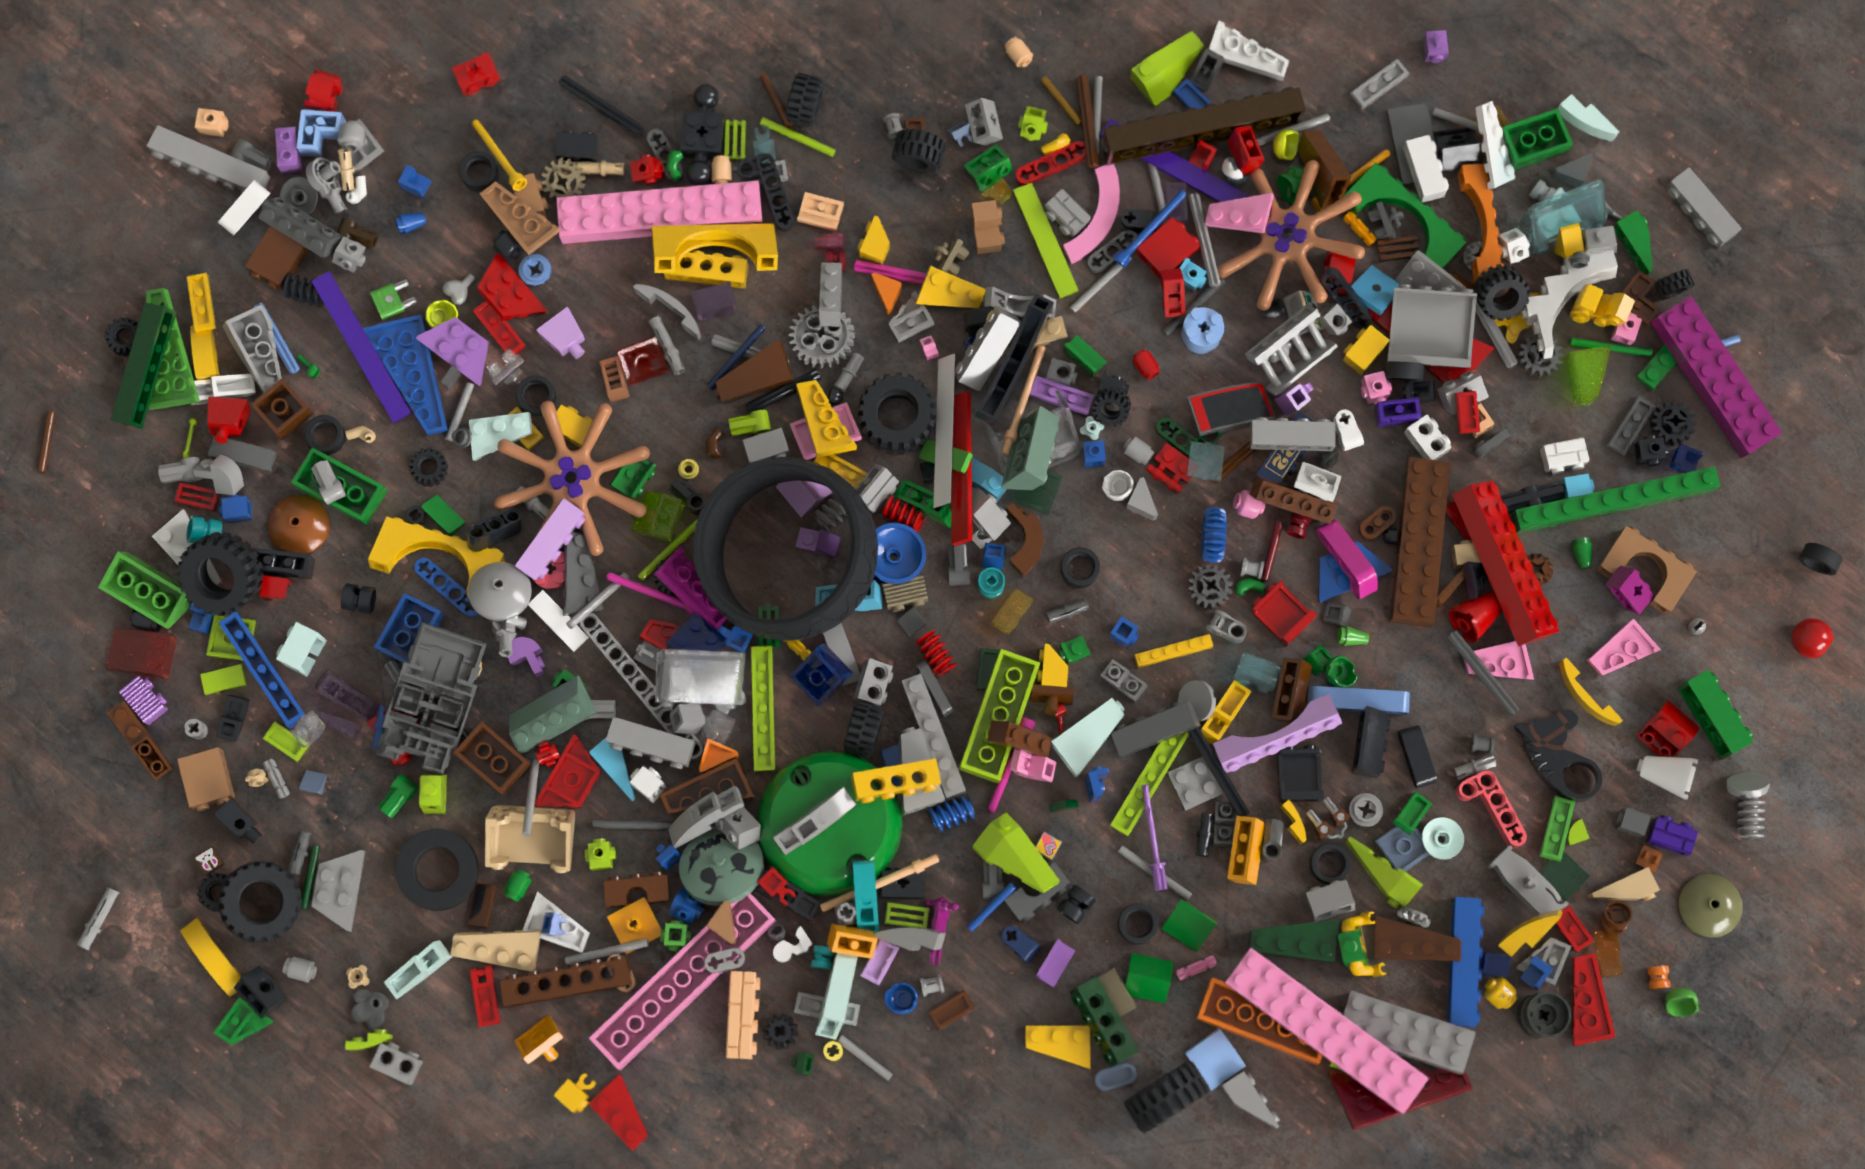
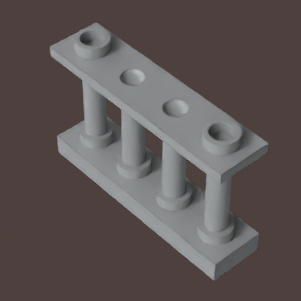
M1306 304L1245 353L1248 361L1256 365L1261 364L1271 381L1265 388L1267 392L1274 396L1282 394L1288 386L1324 357L1329 356L1338 347L1336 343L1328 339L1324 340L1314 321L1320 316L1316 308ZM1305 327H1308L1317 343V346L1310 352H1308L1299 336V332ZM1292 339L1302 357L1295 364H1292L1283 348L1284 344ZM1275 351L1286 368V371L1279 377H1277L1267 360Z

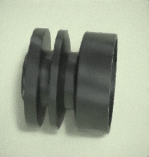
M1536 993L1527 996L1521 1001L1517 1009V1020L1519 1026L1527 1035L1533 1038H1550L1561 1035L1568 1028L1571 1022V1010L1566 1000L1557 993ZM1540 1012H1543L1544 1016L1541 1017L1542 1019L1538 1018Z

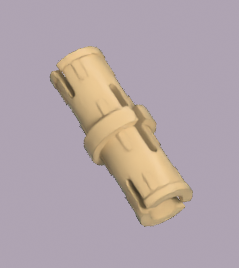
M344 148L338 150L342 190L347 191V187H349V191L355 189L353 179L355 169L352 166L351 149L346 148L344 154Z

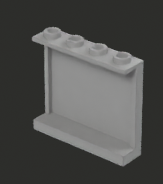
M1399 284L1398 288H1394L1388 361L1470 368L1477 293H1473V289H1461V292H1452V288L1440 287V291L1432 290L1431 286H1419V289H1411V285Z

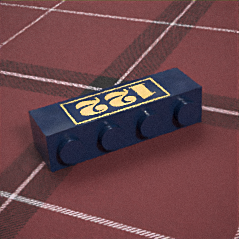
M1299 411L1292 420L1297 421V419L1305 418L1309 419L1310 422H1315ZM1272 450L1256 475L1286 484L1284 478L1287 474L1292 475L1298 466L1295 464L1298 457L1302 459L1307 451Z

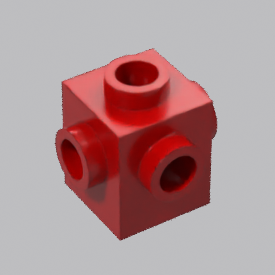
M643 155L640 157V160L630 162L633 182L648 186L654 185L656 181L663 179L662 173L664 169L660 159L654 158L652 155Z

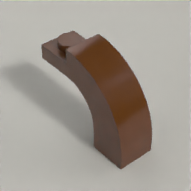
M1012 502L1006 507V512L1023 531L1025 543L1010 559L1009 564L1024 578L1039 561L1043 547V531L1039 520L1033 512L1026 517L1025 510L1020 505L1016 506Z

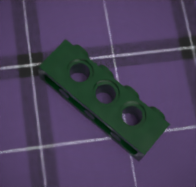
M1098 976L1070 991L1073 1004L1079 1008L1083 1022L1089 1026L1094 1042L1100 1046L1104 1060L1111 1067L1139 1052ZM1089 999L1095 1003V1008L1090 1006ZM1100 1018L1105 1021V1027L1100 1024ZM1110 1037L1116 1041V1046L1111 1044Z

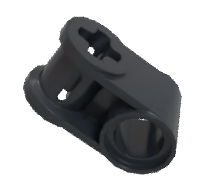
M1126 209L1121 214L1118 226L1122 231L1132 230L1135 233H1141L1158 215V212L1154 210ZM1157 227L1150 235L1157 231Z

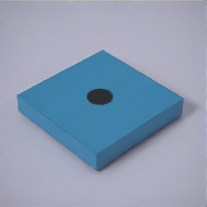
M1371 265L1351 287L1368 308L1381 315L1393 302L1394 288H1398L1399 283Z

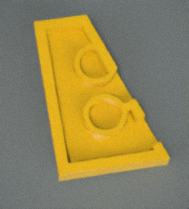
M1025 1026L1027 1049L1091 1069L1089 1026Z

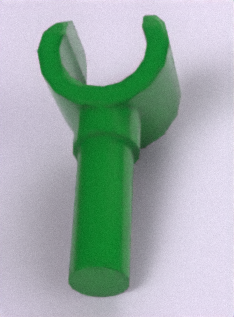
M299 354L297 359L308 367L305 373L316 379L320 369Z

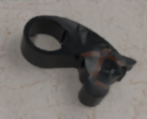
M1565 709L1548 720L1533 719L1528 725L1515 724L1514 729L1523 737L1525 751L1531 764L1542 781L1552 791L1561 797L1575 802L1587 801L1599 791L1602 785V773L1598 765L1588 758L1563 748L1567 732L1572 731L1578 723V716L1574 711ZM1573 765L1587 767L1595 778L1593 791L1585 795L1571 792L1564 782L1563 770Z

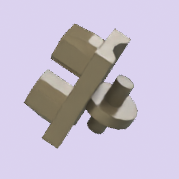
M962 240L952 241L950 246L944 242L942 247H934L933 251L937 254L935 261H941L937 269L953 276L958 274L960 267L953 263L954 258L956 257L960 261H964L969 254V251L962 246Z

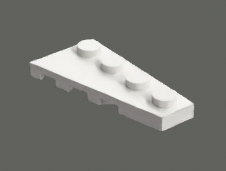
M1220 20L1218 21L1209 49L1223 56L1224 63L1283 81L1289 60L1268 48H1262L1257 45L1258 42L1253 39L1248 40L1241 36L1239 31L1234 28L1231 30L1224 26L1225 23Z

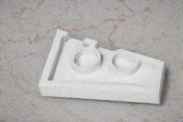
M537 892L523 930L534 931L542 929L545 913H559L561 918L568 920L567 923H559V929L564 930L565 934H541L540 939L583 953L590 933Z

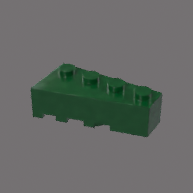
M1339 920L1252 929L1249 932L1248 949L1252 948L1261 955L1332 964L1335 962Z

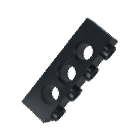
M250 548L253 552H257L258 557L256 558L262 563L260 572H263V574L312 580L315 559L310 554Z

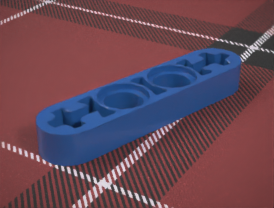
M420 558L416 561L414 566L416 573L464 615L474 617L478 614L475 610L466 611L468 608L462 601L467 595V591L428 558ZM428 563L427 567L433 574L430 576L424 570L420 572L422 570L421 564L426 565ZM440 575L444 576L445 583L442 586H436L434 584L435 578ZM452 589L460 590L461 595L458 599L450 598L449 594ZM468 597L465 598V600H466L469 604H471V603H470V600L468 599Z

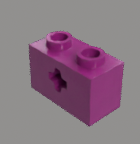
M1620 565L1606 582V586L1625 610L1640 615L1654 595L1649 589L1650 586L1639 577L1640 573L1635 568H1627Z

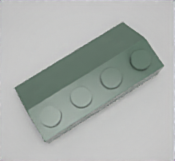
M1039 406L1021 419L1017 430L1016 442L1012 444L1001 484L1003 489L1034 490L1046 482L1048 477L1047 470L1051 463L1050 457L1055 446L1054 439L1059 429L1058 422L1060 417Z
M574 677L509 715V735L518 752H530L539 747L538 744L551 740L597 713L580 677Z

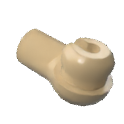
M365 426L345 431L348 441L359 437L366 443H372L376 438L375 433Z

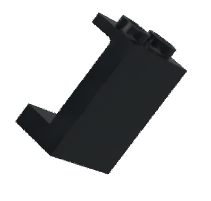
M1314 745L1303 746V749H1295V746H1288L1277 752L1279 802H1286L1288 800L1290 802H1321L1324 799V791H1322L1320 761L1322 749H1316Z

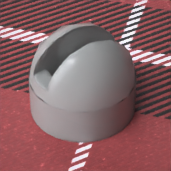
M1694 618L1689 622L1688 629L1693 635H1700L1706 630V623L1701 618ZM1700 622L1702 625L1695 630L1694 627Z

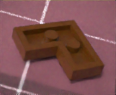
M1639 270L1622 293L1635 300L1630 313L1637 315L1638 318L1642 319L1641 323L1648 326L1660 311L1659 307L1645 298V295L1656 281Z

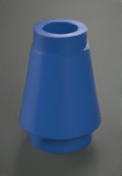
M423 212L399 214V217H395L398 232L406 234L426 224V219Z

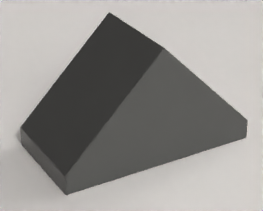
M1206 48L1190 82L1207 92L1222 67L1224 57Z
M1592 153L1555 168L1551 174L1552 178L1580 188L1585 181L1593 159Z

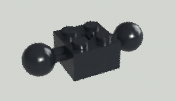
M709 84L700 85L694 92L693 99L699 107V112L684 111L680 151L683 154V158H695L689 164L686 175L688 180L696 186L706 185L711 180L712 170L706 162L707 159L713 160L714 157L723 155L725 117L724 114L711 113V109L719 101V93L714 86Z

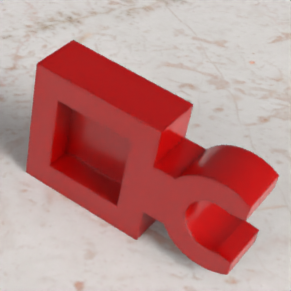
M773 867L758 881V884L772 898L779 895L780 902L784 906L788 904L784 900L786 894L791 895L793 898L796 897L793 890L785 888L788 882Z

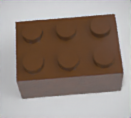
M482 721L453 752L503 797L531 766L522 755Z

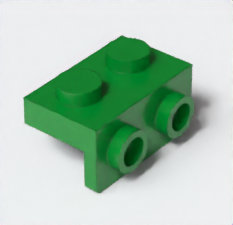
M643 460L620 467L609 485L630 499L638 498L644 490L642 486L646 480L649 481L655 474L654 468L656 464Z

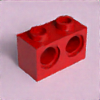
M1181 268L1161 270L1162 307L1165 318L1186 316L1184 277Z

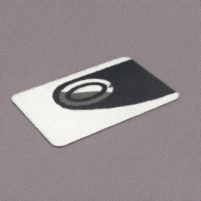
M980 530L972 535V540L980 549L985 547V542L989 543L992 540Z

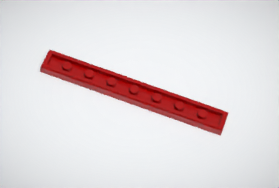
M964 391L954 395L952 447L972 454L971 393ZM972 459L965 473L952 470L951 544L954 546L972 541Z

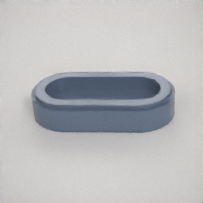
M1129 1063L1100 1070L1096 1074L1095 1085L1102 1091H1109L1129 1085L1135 1081L1137 1072L1135 1067Z

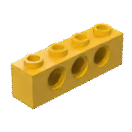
M692 251V253L687 252L679 259L676 264L675 273H664V277L669 280L745 289L748 261L744 257L737 255L724 257L720 253L707 255L701 251ZM684 262L692 263L688 268L681 267ZM705 264H709L712 266L707 271L701 269V267ZM726 266L732 268L728 273L721 271Z
M936 759L856 772L851 775L855 801L861 800V803L873 802L874 798L882 797V800L892 799L895 797L894 794L903 793V796L916 794L915 791L922 789L924 793L932 792L941 784ZM912 774H919L922 782L915 783L912 780ZM892 777H897L901 780L900 787L892 785ZM870 782H879L881 786L880 790H873L870 786Z

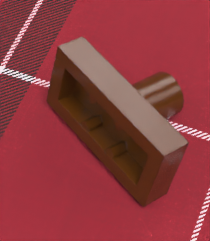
M1033 684L1031 702L1046 703L1045 713L1056 715L1058 704L1073 705L1074 688Z

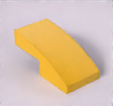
M1288 800L1280 808L1293 822L1287 828L1288 831L1302 845L1306 841L1304 825L1297 810Z

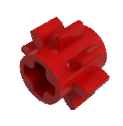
M545 741L538 744L539 750H536L535 754L539 764H546L548 768L556 765V759L560 758L555 743L549 745V742Z

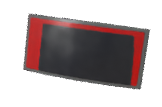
M1263 381L1224 387L1187 397L1199 437L1214 432L1222 433L1232 429H1244L1250 427L1252 420L1259 417H1265L1268 420L1276 419Z

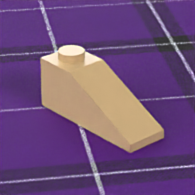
M1649 867L1587 896L1589 899L1627 901L1643 899L1646 902L1656 897L1654 893L1660 889Z

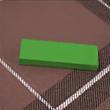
M926 439L918 458L935 464L936 442ZM952 447V470L965 473L973 454Z
M1556 795L1553 797L1539 857L1557 862L1561 861L1575 801Z

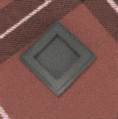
M451 366L441 380L443 387L451 391L461 376L460 371L456 367Z

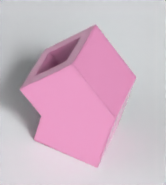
M932 336L919 340L927 361L939 356Z

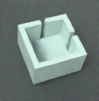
M296 622L294 626L289 628L286 635L288 638L284 645L282 644L278 648L276 659L284 666L307 677L316 660L307 656L308 653L318 657L327 640L318 632Z

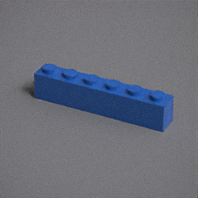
M237 611L218 622L286 726L291 729L308 717Z
M1454 897L1452 898L1450 937L1462 940L1461 962L1449 961L1447 1023L1464 1028H1475L1476 1024L1480 1022V1011H1477V1002L1481 1000V990L1478 989V981H1481L1482 978L1479 959H1482L1483 949L1479 946L1480 938L1483 937V925H1480V917L1484 915V904H1481L1480 898Z

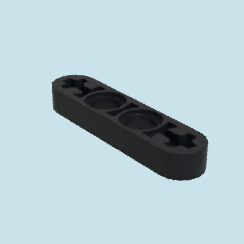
M1328 267L1324 269L1321 280L1324 287L1356 328L1367 329L1372 321V314L1337 268ZM1344 289L1347 293L1339 294L1336 290ZM1355 303L1357 307L1350 308L1347 304Z

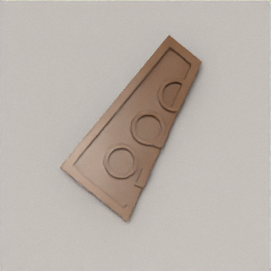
M496 181L480 193L481 197L528 255L561 231L556 225L549 222L541 214H538Z

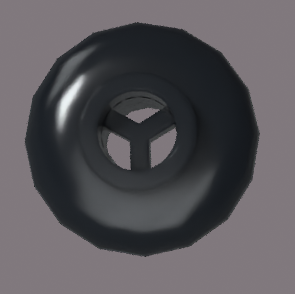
M502 230L494 237L493 248L504 260H516L523 253L521 245L509 230Z

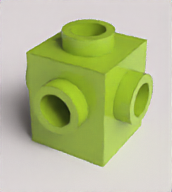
M1027 106L1024 117L1020 116L1018 128L1021 129L1020 136L1025 137L1027 140L1040 141L1041 135L1046 134L1048 122H1044L1047 111Z
M594 839L593 843H588V849H585V860L589 862L590 869L592 871L613 869V859H616L615 846L611 847V843L609 841L606 842V839ZM599 852H603L602 856L598 857Z

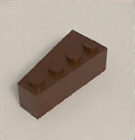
M733 759L660 794V797L668 814L687 810L694 803L712 792L719 795L733 786L739 789L742 799L751 798L754 795L737 759Z

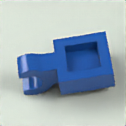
M735 625L732 631L723 626H720L715 631V634L727 639L726 646L742 654L745 653L753 637V634Z

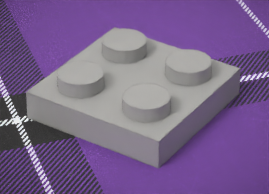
M1203 757L1167 773L1184 811L1223 794L1220 785Z

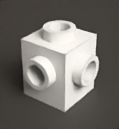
M1518 228L1498 236L1502 248V258H1505L1512 264L1529 257V241Z

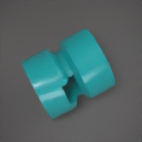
M191 516L187 526L186 541L194 543L206 535L215 532L222 533V522L214 519H209L206 522L202 517Z
M994 567L984 569L978 578V591L987 599L1000 597L1005 587L1004 574Z

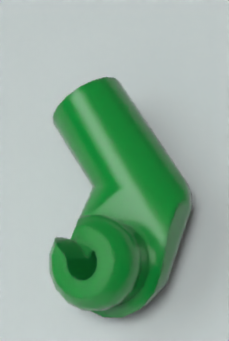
M1246 578L1236 583L1235 593L1243 596L1250 589L1263 593L1266 584L1253 578Z

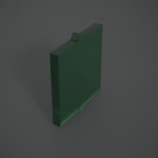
M1564 851L1560 862L1548 861V865L1540 873L1565 901L1575 891H1579L1580 886L1589 877Z

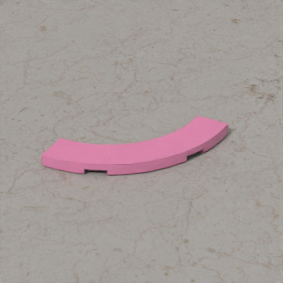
M1114 164L1104 165L1094 170L1099 186L1098 207L1088 227L1078 237L1063 245L1070 264L1080 261L1093 252L1108 235L1115 221L1119 205L1120 188Z

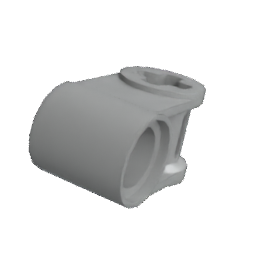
M1215 609V615L1210 624H1207L1205 628L1231 643H1241L1247 632L1245 625L1225 612ZM1235 628L1240 629L1242 635L1235 637L1232 635L1231 630Z

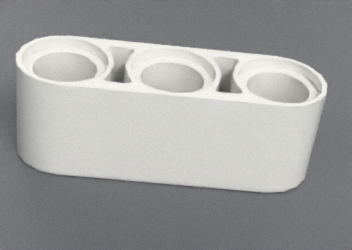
M254 180L218 223L234 236L268 197L270 192Z

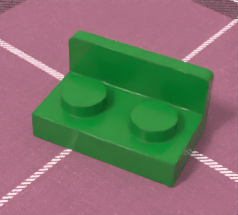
M997 144L963 165L965 171L976 182L980 191L1013 170L1009 157Z

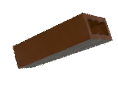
M1321 130L1303 131L1297 148L1304 167L1310 160H1315L1320 164L1312 188L1319 207L1325 209L1344 196L1352 176Z
M780 340L773 342L716 381L717 387L714 388L717 399H721L723 403H728L793 382V375L783 343Z

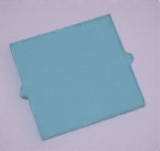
M1191 441L1187 477L1200 478L1202 481L1206 479L1221 481L1225 446L1213 445L1210 442L1199 443Z

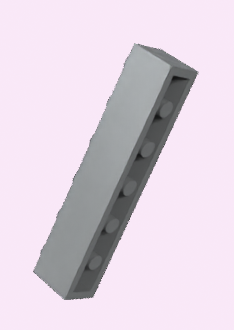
M157 125L147 144L153 157L160 160L165 158L169 160V163L179 168L184 166L192 174H203L209 181L214 183L219 181L223 183V186L233 191L236 188L243 193L254 180L265 188L270 180V176L265 170Z
M922 674L902 680V687L918 729L921 728L930 757L937 760L941 780L940 786L946 801L966 794L965 786Z

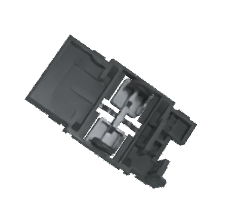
M420 622L414 643L411 645L407 656L409 659L407 662H402L403 666L399 671L384 716L385 719L381 725L385 729L377 745L379 746L377 755L397 761L400 754L403 755L404 752H408L424 758L421 769L443 775L445 767H448L451 758V749H457L478 686L473 683L475 679L477 680L480 671L479 665L486 643ZM402 680L423 688H427L428 684L433 685L428 702L422 701L425 693L424 690L402 684L400 681ZM437 687L442 688V694L467 701L466 708L464 703L443 696L439 698L437 705L432 704ZM420 706L426 708L420 725L415 724L416 718L391 711V708L417 715ZM429 710H435L432 721L452 728H458L459 726L458 732L432 723L429 728L424 727Z

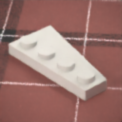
M1493 101L1475 107L1479 133L1484 137L1481 144L1482 152H1485L1487 156V164H1484L1485 172L1490 175V182L1487 183L1488 190L1515 179L1514 168L1509 159L1508 148L1504 142L1503 131L1499 125L1497 110L1493 105Z
M184 509L152 536L177 565L181 561L180 557L183 552L193 544L186 541L189 516ZM208 558V575L217 586H220L223 582L212 561Z

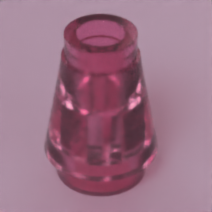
M837 231L815 237L816 249L830 251L845 249L844 233Z

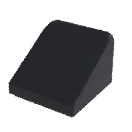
M929 462L920 463L923 483L934 482L935 464Z

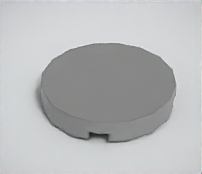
M1195 680L1183 685L1179 692L1178 701L1191 702L1199 722L1210 718L1215 711L1216 698H1214L1212 693L1214 692L1212 687L1207 682Z
M1755 772L1738 773L1727 779V790L1736 797H1740V794L1745 795L1747 798L1760 797L1765 795L1768 789H1770L1769 778Z

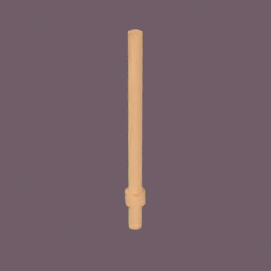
M1039 345L1036 350L1010 428L1006 430L1005 442L1001 450V454L1004 456L1009 455L1012 444L1016 442L1017 430L1046 349L1044 346Z
M937 854L923 860L913 861L912 865L877 879L876 889L916 872L918 874L925 871L926 867L940 862ZM855 890L820 904L822 911H828L855 899Z

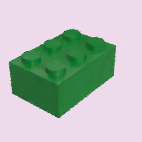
M1558 108L1502 127L1504 142L1508 148L1509 159L1514 171L1566 154L1573 145Z

